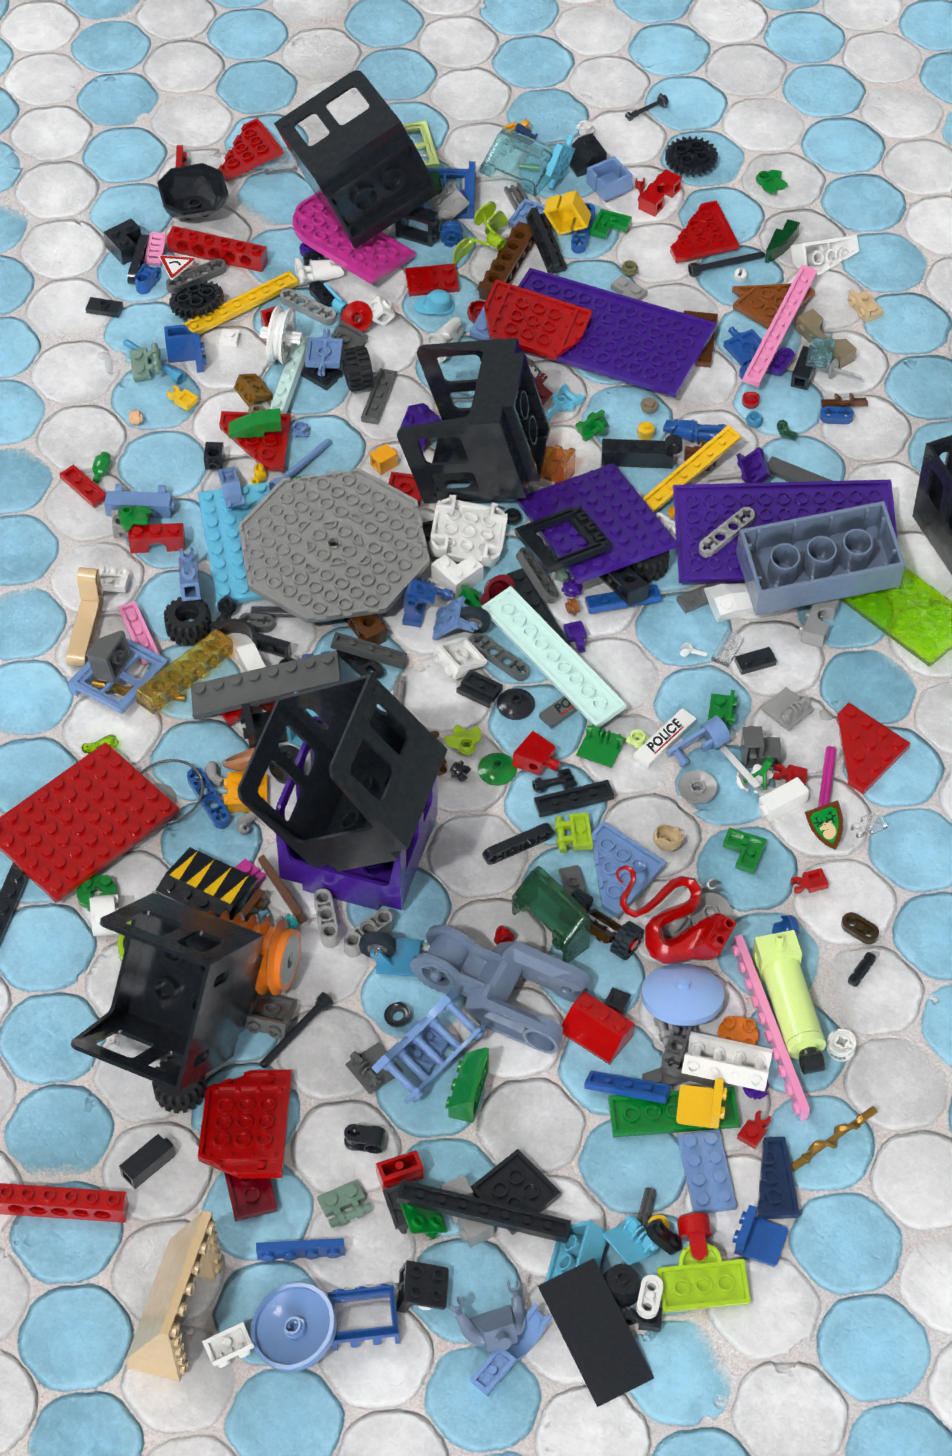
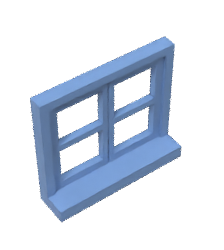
M126 638L131 653L135 655L127 662L118 679L121 678L134 685V687L120 701L106 694L114 683L108 682L101 690L89 685L95 679L89 661L68 683L73 695L78 696L80 693H83L122 715L170 665L169 660ZM139 658H142L154 666L139 680L126 673V671Z

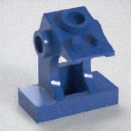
M415 579L409 582L404 596L402 625L421 628L427 603L434 604L437 588ZM416 606H421L420 611L416 608Z

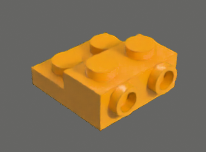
M245 771L227 772V778H224V789H227V793L223 795L224 805H228L229 813L251 811L240 801L237 793L238 785ZM264 775L258 793L268 803L267 775Z

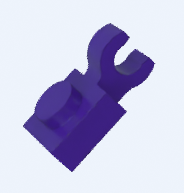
M582 621L563 624V630L569 643L575 642L578 653L585 652L584 646L586 644L584 639H587V633Z

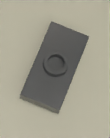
M578 865L559 869L566 899L578 888L586 892Z

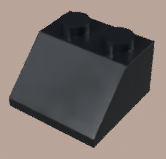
M593 133L577 138L571 145L576 149L569 167L577 177L587 174L588 167L607 159L606 151Z

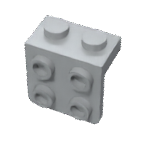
M455 181L446 184L443 191L433 197L430 202L431 209L438 212V218L443 223L451 221L470 204L467 198L459 191Z

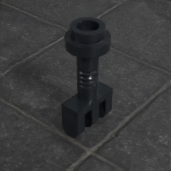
M570 768L558 770V777L547 780H542L541 777L535 778L532 781V787L534 792L541 793L544 792L546 787L562 784L563 789L566 790L576 787L577 783L571 774Z

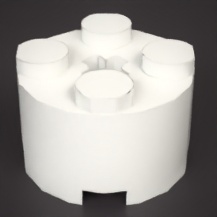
M118 894L89 898L93 936L119 934L99 924L101 917L119 909L115 908V906H119Z

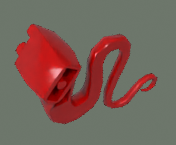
M627 865L617 869L616 877L621 883L623 881L619 877L620 871L628 870L631 880L620 897V906L627 915L634 918L649 913L680 886L687 887L691 893L689 900L685 903L665 909L652 917L645 927V946L652 958L663 964H678L689 959L708 961L721 953L736 926L735 921L721 913L707 916L672 938H664L662 930L665 926L691 915L700 907L702 890L695 878L679 876L670 880L645 906L638 910H633L629 908L627 899L636 883V872L633 867Z

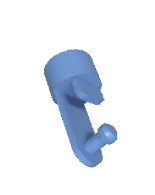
M714 716L701 724L699 731L671 747L666 754L668 757L675 755L679 765L684 767L689 763V759L681 752L683 749L704 737L706 742L701 745V750L703 752L710 748L716 750L731 740V734L723 720L718 716Z

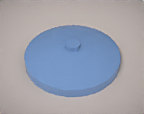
M296 1282L276 1288L262 1300L252 1319L250 1333L251 1341L255 1346V1352L267 1365L283 1372H296L314 1365L327 1353L334 1341L337 1330L336 1310L329 1297L311 1284Z

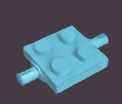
M568 134L564 144L557 143L553 148L552 158L546 166L545 175L551 177L547 186L551 189H554L557 180L564 179L576 149L571 146L575 137Z

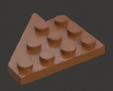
M792 283L732 287V293L740 298L733 303V309L768 329ZM809 288L800 308L815 296V290Z

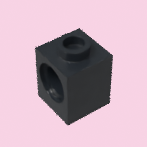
M206 442L204 451L205 470L222 469L225 457L224 443Z

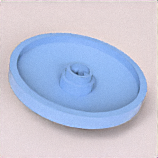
M670 964L655 969L645 978L641 997L645 1008L657 1019L678 1026H694L708 1022L719 1014L724 1004V988L715 975L701 967L689 964Z

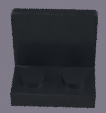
M406 1260L399 1270L397 1312L405 1313L412 1305L445 1310L447 1307L449 1269L443 1266Z

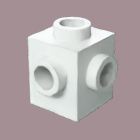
M377 296L369 304L373 313L372 321L383 327L395 317L393 304L389 299Z

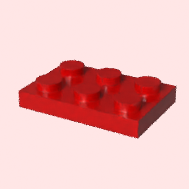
M455 263L405 268L409 297L428 295L436 289L445 290L447 293L459 292Z

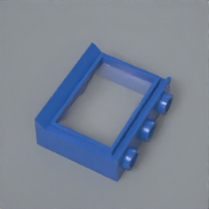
M379 1284L376 1287L370 1288L359 1286L353 1290L336 1289L332 1292H327L337 1315V1330L332 1343L333 1351H338L337 1343L350 1342L352 1348H357L360 1346L359 1341L373 1339V1345L382 1344V1338L395 1337V1344H400L394 1285Z

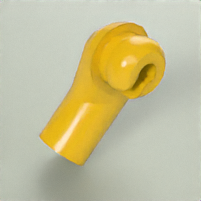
M261 463L254 466L253 472L255 477L251 479L252 484L257 485L264 482L267 478L264 465Z

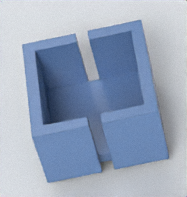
M615 156L587 168V184L594 191H597V194L604 202L632 190L633 175L625 166L622 167V163Z

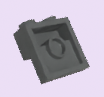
M257 993L250 1006L245 1029H248L251 1033H267L273 1038L285 1037L291 1026V1018L297 1008L298 1000L274 996L268 993L264 995Z

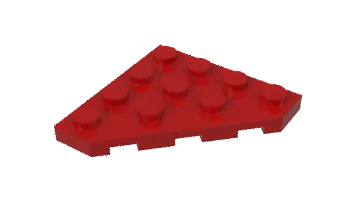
M258 118L243 124L242 132L235 138L232 150L228 151L224 158V164L218 168L223 172L226 182L284 154L280 145Z
M717 200L700 204L698 211L688 221L686 228H683L677 241L671 245L670 253L675 263L739 249V243Z
M221 411L220 429L229 437V423L247 415L248 412ZM281 414L282 431L264 432V437L231 439L257 463L263 464L266 471L284 472L292 420L291 414Z
M849 702L837 713V724L839 725V736L843 749L848 785L864 795L910 748L911 743Z

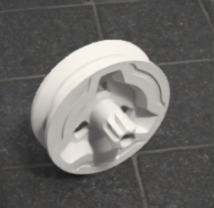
M276 306L272 312L269 326L261 327L260 337L267 339L266 355L269 363H273L278 359L282 365H285L293 343L301 344L302 332H296L294 308L290 307L284 311L281 306Z

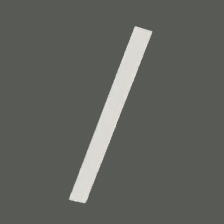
M175 218L173 220L218 236L231 239L234 237V235L182 218Z
M725 745L719 747L721 752L754 788L761 786Z

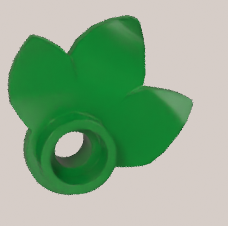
M779 170L760 171L756 176V182L762 186L764 191L775 194L777 190H783L788 186V183L780 178L782 171Z
M124 506L118 511L120 526L125 530H130L133 524L148 525L147 515H150L152 510L146 506Z

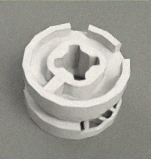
M846 1029L832 1031L827 1039V1053L837 1061L850 1060L856 1051V1037Z

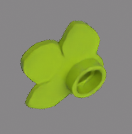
M457 724L453 729L452 736L444 737L445 744L452 749H457L463 755H470L476 750V744L481 740V730L478 726H475L467 731Z

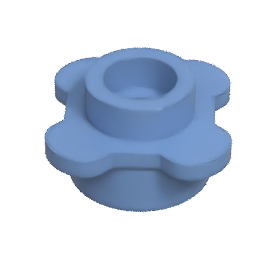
M296 421L291 425L293 429L291 435L293 437H307L309 435L307 431L309 425L304 421Z

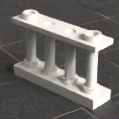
M691 1031L681 1073L715 1080V1078L724 1079L725 1083L765 1091L773 1049Z

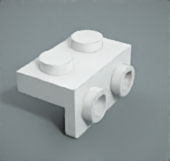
M243 1322L201 1341L211 1365H218V1368L230 1364V1359L237 1355L240 1359L251 1354L250 1349L255 1347Z

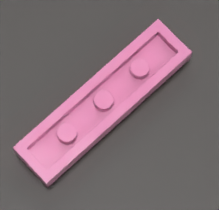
M136 601L119 606L118 611L131 640L160 655ZM140 658L142 665L150 663Z

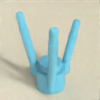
M325 282L324 286L335 297L332 301L333 308L331 309L336 312V315L337 313L342 315L348 303Z

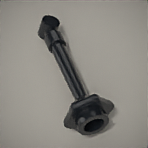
M660 93L656 102L634 110L632 113L627 112L625 117L631 121L634 117L657 105L666 108L669 103L668 98L665 94L662 95Z

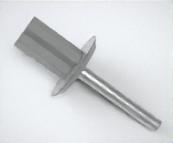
M837 358L832 363L818 359V362L815 364L816 369L828 372L829 379L833 378L836 372L862 379L861 375L839 369Z

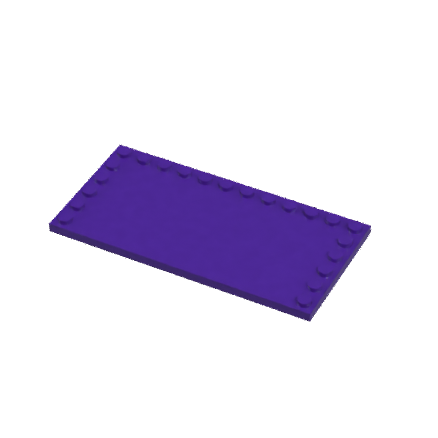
M529 268L518 287L593 311L582 340L554 361L675 398L717 328V323L533 268Z
M891 479L673 485L679 583L745 581L736 554L738 536L711 557H702L698 551L699 543L743 507H750L755 512L754 522L747 527L750 528L884 501L897 538ZM743 515V519H744L745 517L750 518V515H747V516ZM730 524L728 526L731 530L738 529V526L736 524ZM721 534L715 536L719 541L725 539L724 535Z

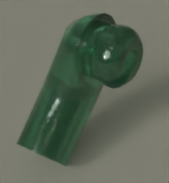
M786 420L778 421L777 430L779 435L796 441L798 433L789 430Z

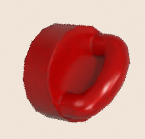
M746 392L743 394L742 405L748 409L758 407L760 401L758 393Z
M500 925L496 929L494 942L496 945L501 942H513L515 936L510 929Z

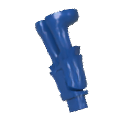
M674 419V421L666 420L663 431L698 444V440L709 442L727 425L698 424V421H694V419L679 421Z

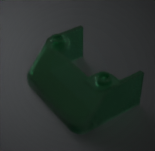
M537 866L528 874L512 895V914L515 916L520 911L525 912L528 909L552 932L553 946L563 952L562 961L569 963L589 948L591 919L588 912L542 867Z

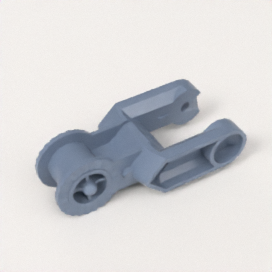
M439 924L429 928L426 933V940L430 948L426 954L415 955L410 962L411 971L419 981L438 992L445 994L454 989L458 994L466 997L465 1010L480 1025L486 1021L488 1023L486 1028L538 1051L549 1054L558 1051L563 1027L559 1023L543 1015L531 1014L507 1003L519 978L523 977L552 990L564 1000L575 1002L583 991L588 992L592 984L590 977L583 970L518 941L501 942L490 951L477 945L465 933L453 927Z

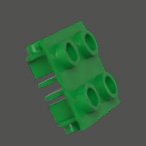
M593 724L591 726L588 725L586 728L587 734L576 756L612 768L626 738L622 737L621 734L612 733L610 730L606 732L604 728L601 730Z
M400 1203L410 1234L425 1233L430 1240L438 1237V1233L448 1232L441 1213Z

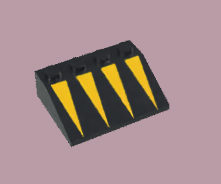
M189 847L165 873L155 891L161 896L206 913L213 910L216 917H220L222 912L227 910L230 920H233L236 914L241 911L258 879Z

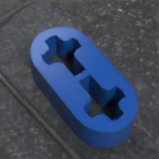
M825 406L821 409L820 420L827 424L846 425L852 423L854 418V411L849 407Z

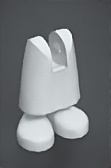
M294 258L295 274L299 280V286L312 281L336 279L344 275L342 266L332 260H310V266H305L300 258Z
M453 317L436 333H430L426 337L427 344L458 342L463 334V328L459 327L461 325L460 318ZM447 357L437 358L438 362L442 363Z

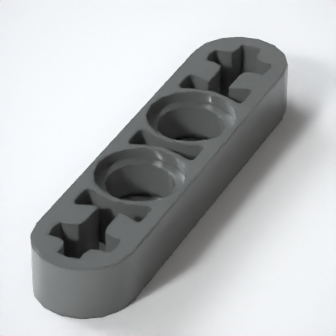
M217 258L181 273L174 280L169 278L166 281L167 291L175 294L174 290H180V286L186 287V283L191 285L193 281L198 283L199 280L203 283L206 280L208 281L226 272V262L223 259ZM203 271L208 272L207 274H204V275L200 274V272H203ZM193 278L191 281H186L185 279Z
M521 547L516 554V559L540 597L547 603H554L559 596L557 589L528 549Z
M475 633L471 636L470 642L486 660L517 681L528 679L529 666L482 633ZM494 649L497 651V653L491 655L488 653V651ZM505 659L512 661L508 665L502 663Z

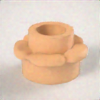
M134 409L129 412V421L131 425L136 424L138 426L143 419L142 413L138 409Z

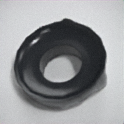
M402 1002L392 1003L386 1008L384 1019L392 1027H402L410 1023V1009ZM396 1012L403 1013V1017L400 1020H393L392 1017Z

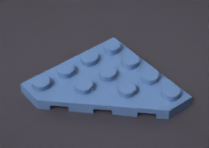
M603 821L591 833L602 909L618 919L624 913L620 906V897L629 884L631 877L628 870H621L619 873V877L623 881L621 883L616 877L617 869L627 865L633 867L636 872V883L627 899V904L630 906L666 867V861Z

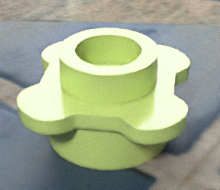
M639 729L633 730L630 736L626 738V742L635 746V749H639L649 740V737Z

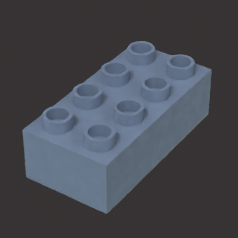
M884 501L739 530L736 554L755 616L900 586L905 562Z

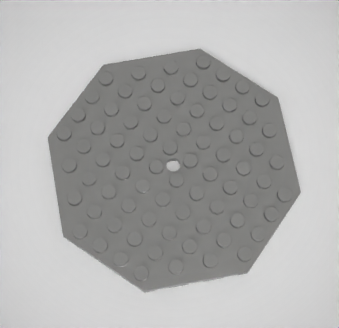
M360 468L351 469L352 471L342 473L341 470L326 472V475L316 476V474L302 475L301 478L290 479V477L282 478L238 524L248 589L306 623L387 613L406 592L409 582L412 579L416 580L430 565L418 501L415 498ZM335 542L339 544V546L337 545V546H331V547H330V545H329L330 543H335Z

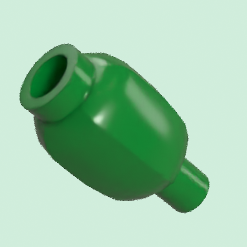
M101 452L100 455L95 457L92 466L94 473L93 482L99 483L101 477L108 473L112 462L109 453Z

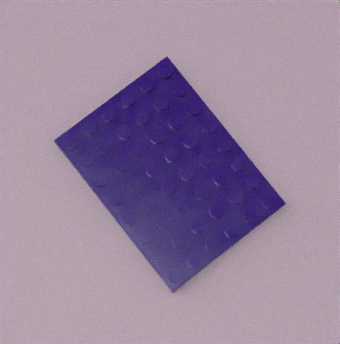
M614 463L527 494V498L517 499V504L531 522L570 507H581L612 543L607 552L565 567L577 584L678 547L675 538ZM569 521L539 531L542 538L558 558L589 546Z

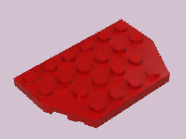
M495 279L484 305L489 339L518 338L521 350L552 360H556L582 340L593 312L592 310Z
M249 1070L244 1072L243 1076L231 1080L229 1078L219 1084L206 1087L198 1149L199 1162L239 1179L282 1178L292 1070Z

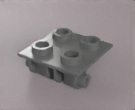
M379 1042L362 1053L354 1051L350 1055L351 1060L345 1064L369 1094L395 1078L388 1070L382 1069L377 1074L371 1068L387 1052ZM395 1062L394 1065L403 1073L401 1067Z

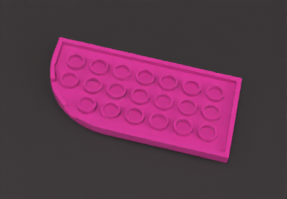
M315 194L302 201L295 209L292 226L297 237L307 246L370 284L415 258L416 252L383 232H380L355 249Z

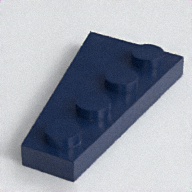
M764 1137L756 1220L798 1218L800 1215L785 1137Z

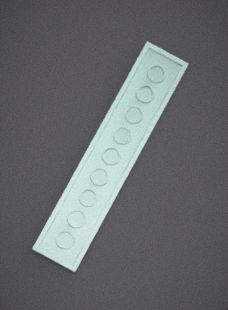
M511 586L482 606L490 614L491 620L595 727H601L626 709V703Z

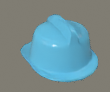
M441 289L433 290L428 295L418 298L414 304L417 312L426 315H447L455 309V303L450 298V294Z

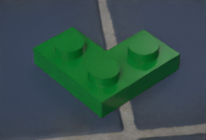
M600 209L590 229V235L606 239L611 228L627 232L632 222V216Z
M729 827L723 841V847L740 852L735 869L754 874L767 839Z

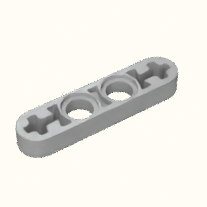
M286 288L281 290L280 301L282 304L294 308V310L324 325H333L336 322V312L333 309L292 289ZM305 302L304 305H298L297 303ZM312 309H318L319 311H317V312H312V311H310V310H312Z
M743 507L699 543V554L702 557L708 558L717 553L739 535L740 529H745L754 522V510L750 507ZM743 515H745V516L750 515V518L745 517V518L743 519ZM730 524H736L738 526V529L731 530L728 526ZM721 534L724 535L725 539L719 541L715 536Z

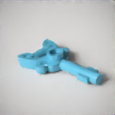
M564 383L558 393L552 394L554 406L545 413L548 422L551 420V416L559 410L574 411L576 406L584 403L585 395L573 394L568 391V385Z

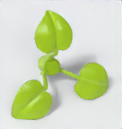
M490 201L483 205L474 217V223L477 226L482 223L486 226L484 232L487 235V242L475 238L470 240L469 237L461 240L453 252V263L455 265L473 248L474 242L486 245L487 247L493 246L497 251L505 246L506 240L496 231L508 225V220L502 211L495 212V202Z

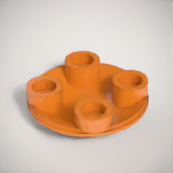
M727 1016L718 1028L719 1038L755 1046L758 1043L759 1033L753 1019L741 1016Z

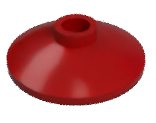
M363 301L349 303L341 315V321L361 332H365L370 327L373 319L370 306Z

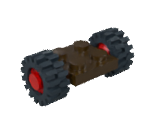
M579 888L575 892L573 891L571 896H568V900L564 902V907L561 908L560 920L574 928L580 926L579 928L582 931L596 936L599 942H612L610 951L623 960L629 959L634 954V951L638 949L637 946L642 942L644 929L631 921H627L626 924L624 923L621 926L598 910H591L590 907H592V902L594 901L593 897Z

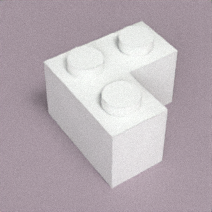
M444 554L431 564L432 579L443 588L452 590L455 593V598L461 593L462 585H467L471 589L483 580V565L472 555L456 564Z

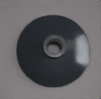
M512 688L500 694L497 700V708L502 716L511 720H521L533 712L535 701L528 691Z

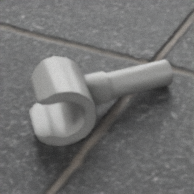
M715 878L710 879L708 884L700 886L702 891L712 890L714 893H719L722 890L719 886H715L721 883Z

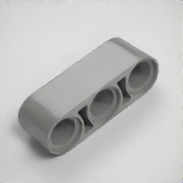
M319 889L314 893V907L321 942L326 948H334L339 943V930L332 895L327 889Z
M380 909L347 932L343 937L345 954L349 957H357L362 954L359 949V942L361 936L367 932L378 931L389 934L393 930L391 911Z

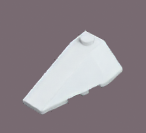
M857 235L791 245L793 263L798 269H800L801 265H805L818 270L817 275H821L826 270L833 268L836 264L859 252Z
M719 584L704 589L716 623L754 613L746 585Z

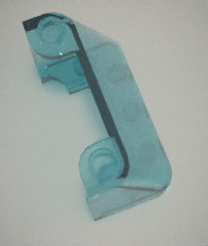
M503 128L498 133L480 166V173L491 177L495 174L496 170L521 180L523 190L536 197L551 180V177L545 175L546 166L552 158L553 148L515 131Z

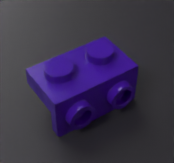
M760 447L747 456L741 453L736 455L738 459L737 464L742 472L741 478L745 483H762L771 477L764 451Z

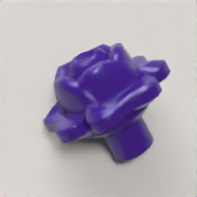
M569 579L568 582H563L561 591L564 592L565 596L575 598L577 595L582 594L583 585L577 584L574 579Z

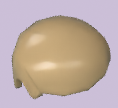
M665 824L657 826L653 834L655 844L663 851L677 850L685 837V834L681 835L680 828H673Z

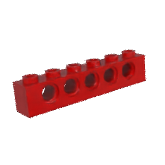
M172 226L167 235L169 252L209 261L219 258L223 259L227 265L263 272L268 262L267 246Z
M0 1183V1214L126 1223L129 1202L125 1191Z

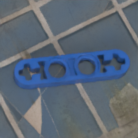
M590 203L585 204L591 213L588 228L574 231L572 236L571 250L577 254L583 253L586 250L590 229L595 217V207ZM583 232L585 235H578V233Z
M191 768L187 772L188 784L199 799L201 781L198 783L196 778L193 777L195 775L196 777L199 776ZM197 768L202 775L204 788L210 790L207 794H203L200 803L213 825L218 829H225L230 825V814L201 768ZM211 802L218 803V806L215 808L208 807V804ZM218 813H220L222 819H225L224 821L218 819Z

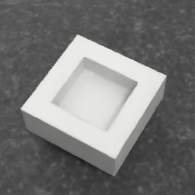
M222 329L220 346L237 347L240 335L239 330Z

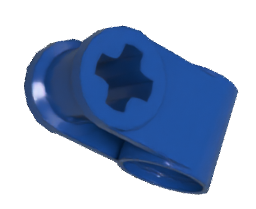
M147 263L142 264L140 270L135 274L136 291L139 294H147L151 291L155 283L160 279L161 268L148 266Z

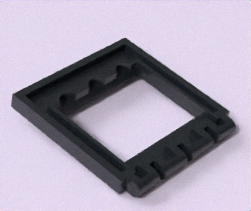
M570 507L514 528L515 535L547 574L605 553L612 546V543L581 507ZM569 521L589 546L558 558L553 555L550 547L544 544L543 539L536 532Z

